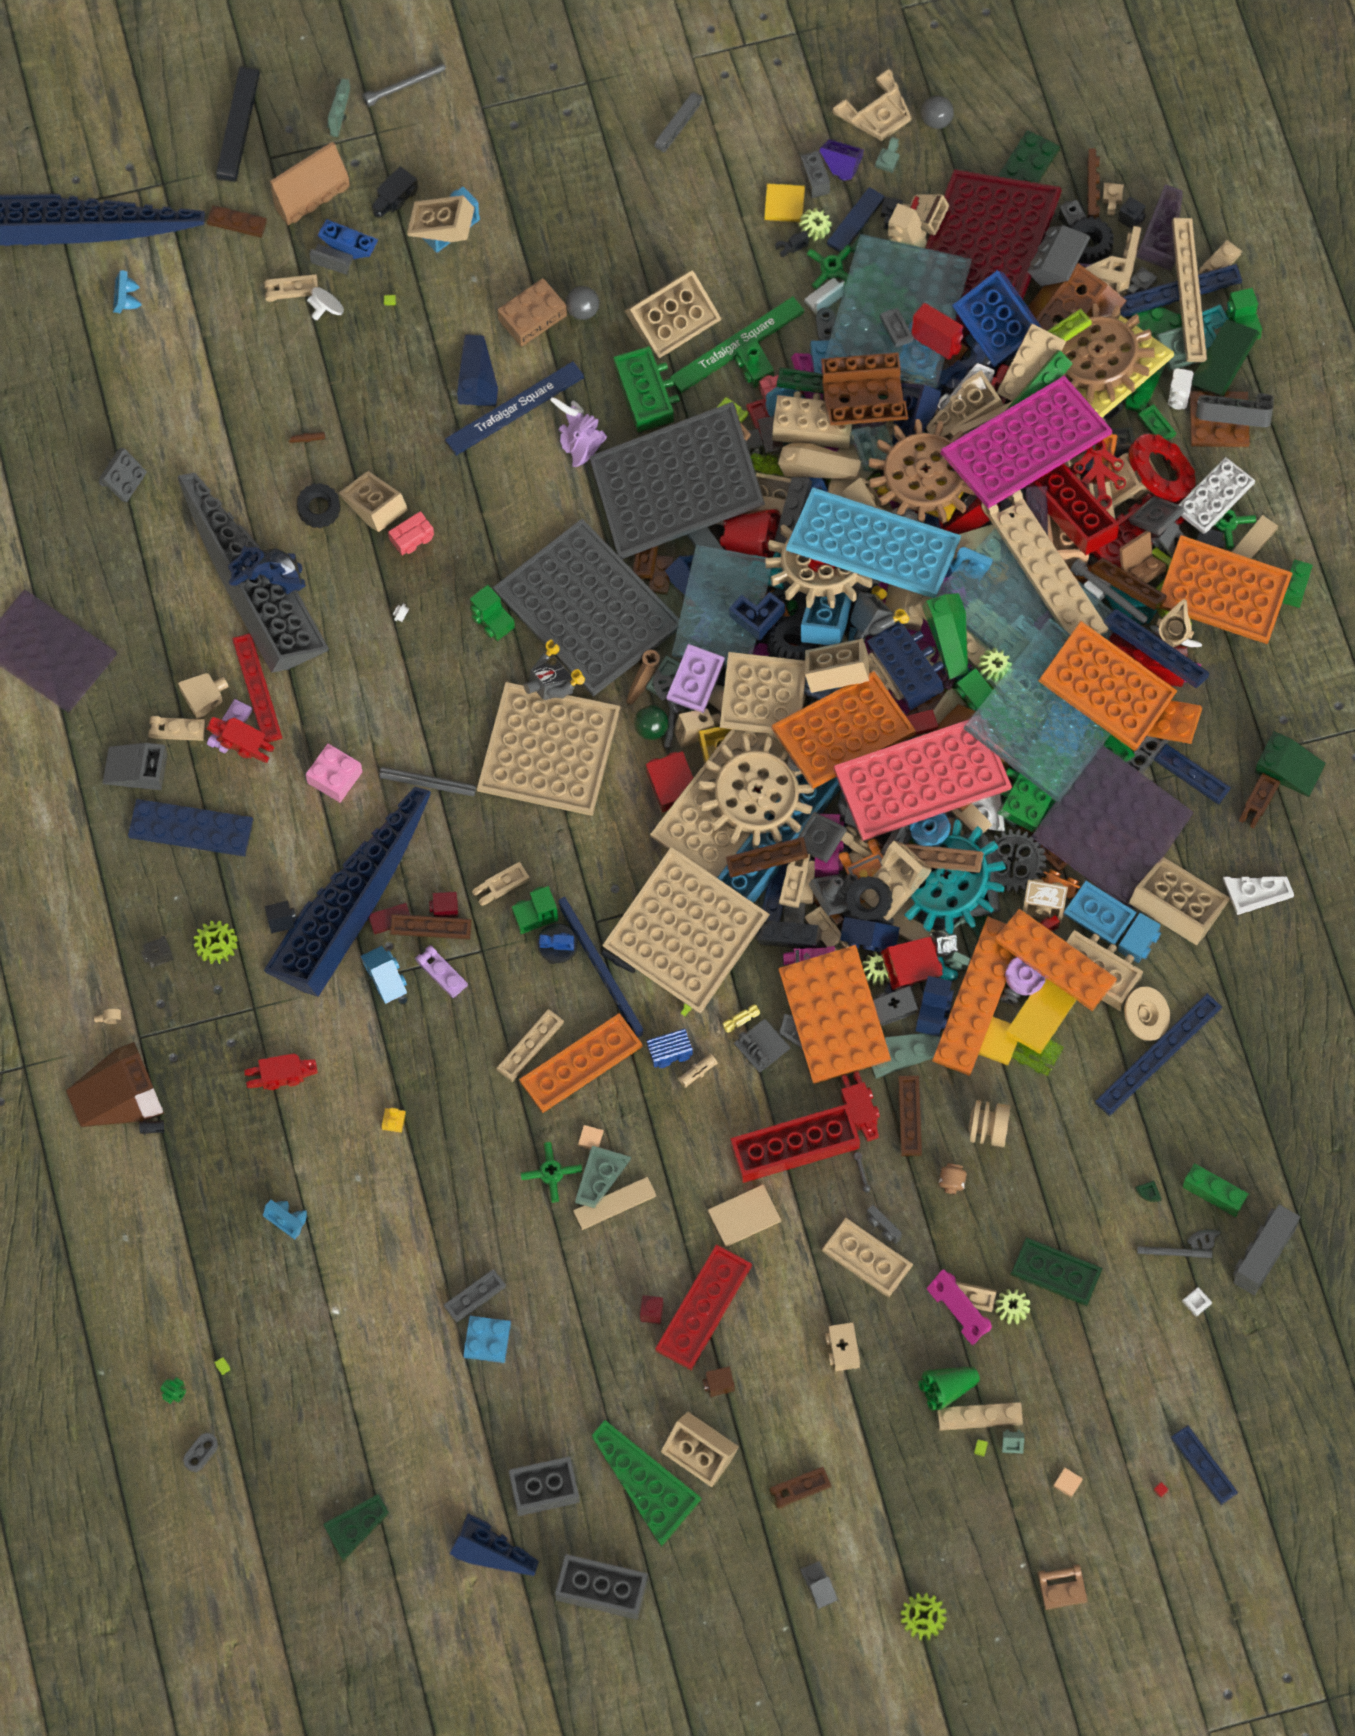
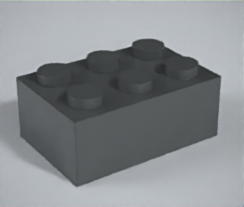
M570 1457L509 1470L518 1516L580 1503Z

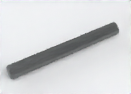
M381 767L379 773L382 779L468 796H474L476 792V785L408 771Z

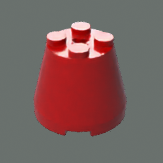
M765 509L724 520L725 531L720 539L721 546L725 547V551L729 556L750 563L753 561L766 563L765 558H773L775 554L774 551L769 550L768 542L769 540H775L781 513L777 509Z

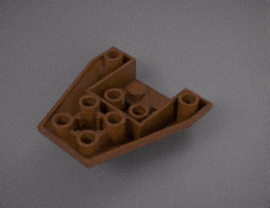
M134 1042L115 1049L66 1090L81 1127L143 1122V1119L147 1121L164 1114Z

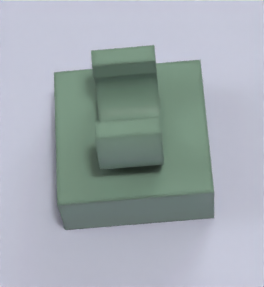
M1006 1429L1003 1432L1002 1453L1023 1454L1024 1433H1021V1430L1009 1432V1429Z

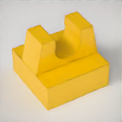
M385 1108L382 1130L402 1133L406 1112L396 1108Z

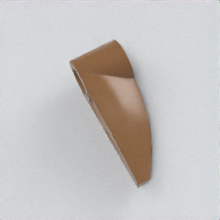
M648 650L643 654L642 664L633 680L626 703L632 705L646 689L656 669L660 666V655L658 652Z

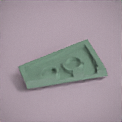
M342 78L340 85H337L336 96L328 115L327 128L330 129L331 136L338 137L350 93L349 79Z
M592 1146L575 1203L595 1208L630 1162L631 1157Z

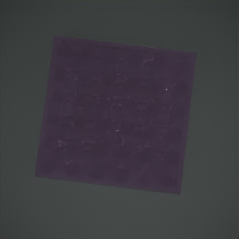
M1097 742L1031 837L1126 906H1130L1129 902L1136 887L1156 863H1160L1194 812L1101 743Z

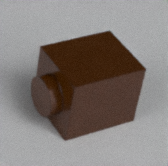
M730 1366L705 1372L706 1379H702L705 1392L709 1391L710 1397L735 1391Z

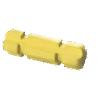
M753 1004L748 1007V1010L745 1009L733 1016L731 1020L724 1021L723 1028L727 1033L733 1031L735 1027L738 1028L750 1021L751 1017L755 1018L760 1014L759 1008Z

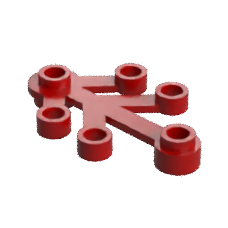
M1101 440L1095 444L1099 447V450H1094L1093 446L1088 448L1083 458L1074 464L1073 472L1077 475L1082 474L1085 470V465L1094 458V466L1080 481L1088 488V484L1096 476L1097 500L1099 502L1105 501L1107 506L1104 508L1108 510L1112 505V498L1106 494L1104 476L1114 483V487L1117 490L1124 489L1126 480L1102 464L1103 457L1111 463L1114 471H1120L1124 466L1123 460L1116 458L1108 452L1105 442ZM1119 462L1121 467H1116L1114 463ZM1076 466H1081L1083 470L1078 471ZM1117 481H1122L1123 486H1119Z

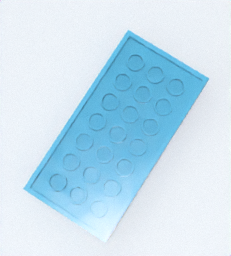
M812 488L788 541L786 550L935 598L939 593L960 543L961 535Z

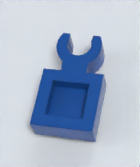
M559 933L554 935V937L540 935L539 944L541 948L554 947V949L574 950V936H570L568 933Z

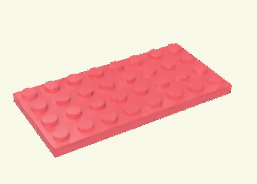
M982 715L833 767L862 841L997 795L1012 788Z

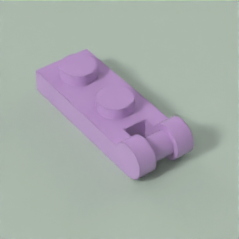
M234 699L222 720L227 721L235 717L245 723L252 712V707ZM211 735L207 745L212 748L215 746L219 748L220 752L225 754L228 749L222 747L220 742L216 741V735Z
M429 945L422 955L419 954L415 957V960L454 998L468 984ZM430 957L434 960L431 964L427 962Z

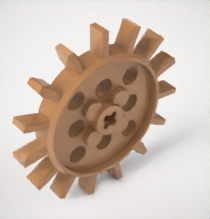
M1097 303L1093 304V317H1089L1092 325L1066 341L1061 351L1067 358L1075 357V359L1070 360L1073 364L1063 376L1076 389L1079 387L1087 390L1086 396L1089 404H1092L1095 391L1107 390L1110 401H1115V391L1113 388L1122 383L1133 393L1135 391V384L1129 378L1133 372L1147 377L1150 374L1149 367L1138 363L1139 358H1155L1154 348H1139L1138 343L1152 338L1150 329L1134 334L1132 329L1139 324V316L1135 314L1126 323L1118 320L1121 313L1119 305L1114 307L1110 317L1099 316ZM1075 309L1071 310V315L1076 312ZM1094 330L1099 331L1098 333H1091ZM1083 343L1088 344V345L1082 346V347L1079 346V345H1081V344H1083ZM1124 349H1129L1128 352H1122ZM1112 362H1116V363H1117V364L1114 365V366L1109 365V364L1112 363ZM1085 366L1090 367L1089 369H1082ZM1098 376H1105L1103 379L1097 378Z
M916 419L914 426L916 434L906 437L902 430L895 426L893 433L898 442L893 447L880 439L877 442V448L888 454L886 460L869 459V467L884 470V476L869 479L870 488L886 485L888 490L886 494L879 498V505L882 507L895 499L901 504L897 509L896 515L903 517L908 508L919 511L917 520L921 523L925 521V512L935 510L942 524L946 523L944 507L951 503L960 512L964 513L966 505L958 496L962 491L974 496L977 495L956 471H949L947 469L951 465L940 454L942 448L961 438L963 432L960 430L951 440H948L941 436L943 432L942 421L937 423L935 432L932 434L923 433L921 421ZM921 446L924 450L917 451L915 448ZM937 456L941 460L933 461L931 458ZM912 461L914 464L908 466L905 465L904 462ZM900 475L903 478L900 480H896L893 478V476ZM944 481L946 484L940 486L936 482ZM916 485L919 488L917 490H912L909 488V486ZM927 495H933L935 499L928 500L925 497Z

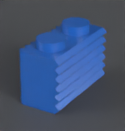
M685 1028L646 1040L654 1067L664 1068L677 1060L684 1062L693 1055Z

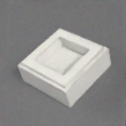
M1199 1287L1182 1301L1195 1317L1212 1304Z

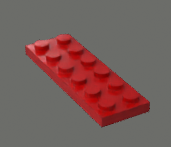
M716 1245L659 1341L655 1351L692 1371L749 1273L752 1263Z

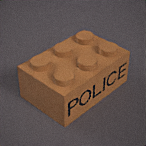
M543 278L497 309L499 322L521 347L567 316L566 304Z

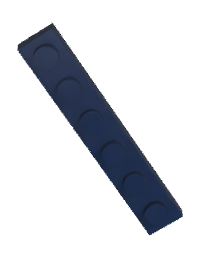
M1115 609L1104 619L1103 623L1110 630L1193 687H1199L1209 677L1207 670L1119 610Z

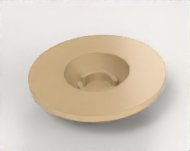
M1140 987L1128 995L1124 1014L1127 1025L1133 1034L1146 1041H1153L1162 1037L1170 1023L1169 1006L1162 994L1151 987Z

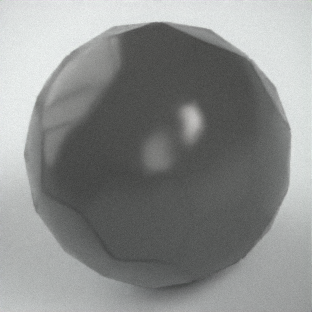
M934 95L925 100L920 114L927 126L933 129H941L952 121L954 108L946 97Z
M578 286L569 292L565 304L571 316L576 319L586 320L596 314L600 302L597 293L587 286Z

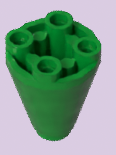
M975 1367L929 1369L923 1372L922 1379L918 1381L920 1390L926 1395L929 1409L933 1411L947 1407L973 1388L976 1383H979L980 1378Z

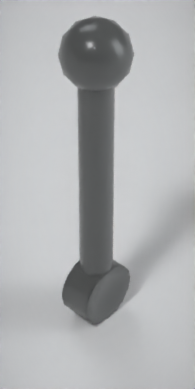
M856 1152L854 1159L857 1161L864 1185L863 1191L869 1192L871 1188L867 1184L862 1166V1154Z

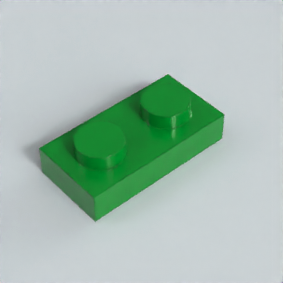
M1154 404L1138 413V419L1150 434L1161 435L1168 441L1176 436L1175 430Z

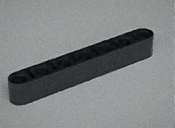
M240 66L217 167V180L237 182L259 82V68Z

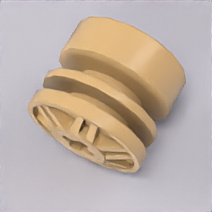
M976 1100V1104L971 1111L969 1123L970 1142L975 1143L976 1134H981L980 1144H983L986 1135H988L991 1139V1145L1004 1147L1011 1105L997 1103L995 1111L992 1112L990 1111V1102L986 1101L985 1110H980L981 1100Z

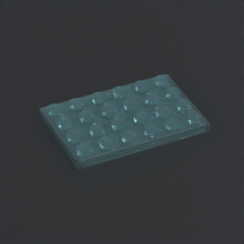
M696 545L672 651L673 657L683 658L688 644L725 657L723 666H727L728 652L753 655L756 637L730 618L729 608L741 594L756 606L764 599L772 569H766V557Z

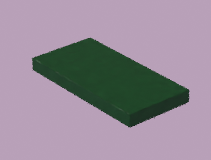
M1226 319L1206 353V361L1200 363L1193 375L1191 387L1224 397L1260 334L1259 331Z
M1026 1237L1011 1271V1276L1088 1306L1103 1268Z

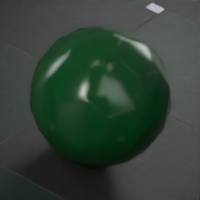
M649 705L641 708L636 713L634 718L635 731L643 739L656 740L667 732L669 725L668 716L660 707Z

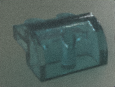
M886 425L871 429L868 426L850 432L863 470L876 471L877 469L869 467V459L886 460L888 455L877 448L878 440L880 439L893 447Z

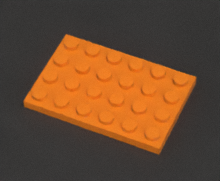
M1180 535L1161 592L1167 595V598L1158 608L1171 611L1181 600L1185 599L1187 600L1189 618L1268 645L1292 572Z
M1082 621L1077 625L1038 680L1134 751L1138 749L1177 692L1172 686Z
M875 671L869 673V681L847 685L772 725L773 732L812 789L836 777L833 769L835 765L899 744L916 735V730Z
M856 945L778 968L813 1084L891 1061Z

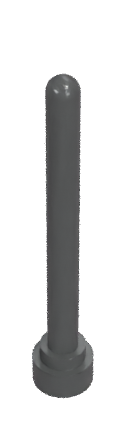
M440 64L377 92L367 91L362 93L364 103L367 107L375 105L378 99L445 71L446 66L445 64Z
M1079 558L1073 563L1070 568L1072 573L1076 576H1084L1140 622H1147L1148 618L1146 615L1091 573L1083 560Z

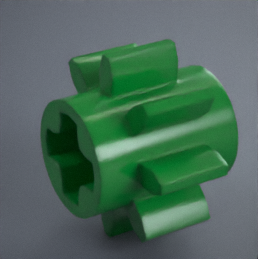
M177 1377L174 1380L168 1378L160 1389L163 1393V1400L169 1404L173 1400L177 1403L180 1402L186 1394L184 1382Z

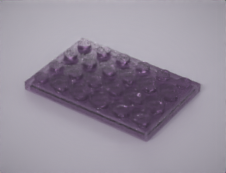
M25 589L0 618V667L68 713L117 655L114 649Z

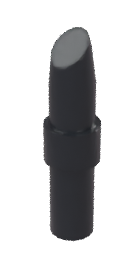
M607 949L602 951L601 955L613 962L614 965L628 972L635 973L634 967Z

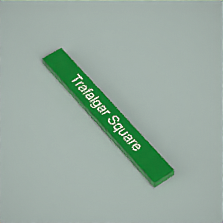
M794 297L786 300L670 376L673 379L674 386L680 393H683L732 361L736 357V349L755 340L758 343L804 314L803 307Z

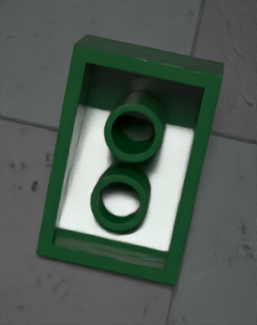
M1273 731L1257 763L1255 773L1259 775L1264 773L1280 781L1281 785L1310 797L1326 763L1293 739Z

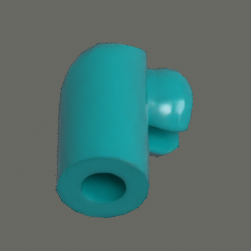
M937 957L942 964L943 974L939 978L955 981L958 978V972L945 967L943 957Z

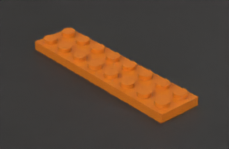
M987 917L932 1060L935 1063L968 1076L971 1075L1005 986L1006 968L1016 957L995 942V938L1005 927L1006 923Z

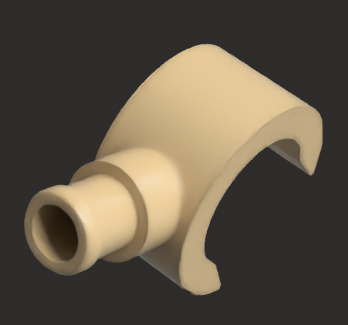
M104 1010L103 1014L94 1017L95 1023L117 1024V1020H121V1010Z

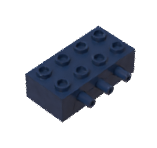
M898 622L867 640L870 652L879 661L911 711L944 691L942 681L936 673L944 668V664L942 661H939L931 666L926 657L934 653L933 648L928 646L921 651L916 644L918 640L924 637L923 633L918 631L910 635L906 627Z

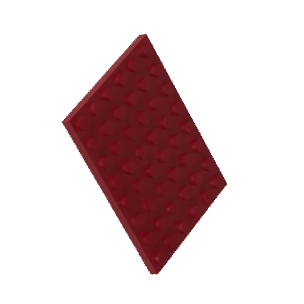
M954 170L944 195L949 207L936 235L930 234L920 260V264L926 266V271L917 284L912 282L907 296L908 300L953 308V304L997 270L1006 275L1023 300L1031 279V275L1027 271L1050 226L1062 192L1061 187Z

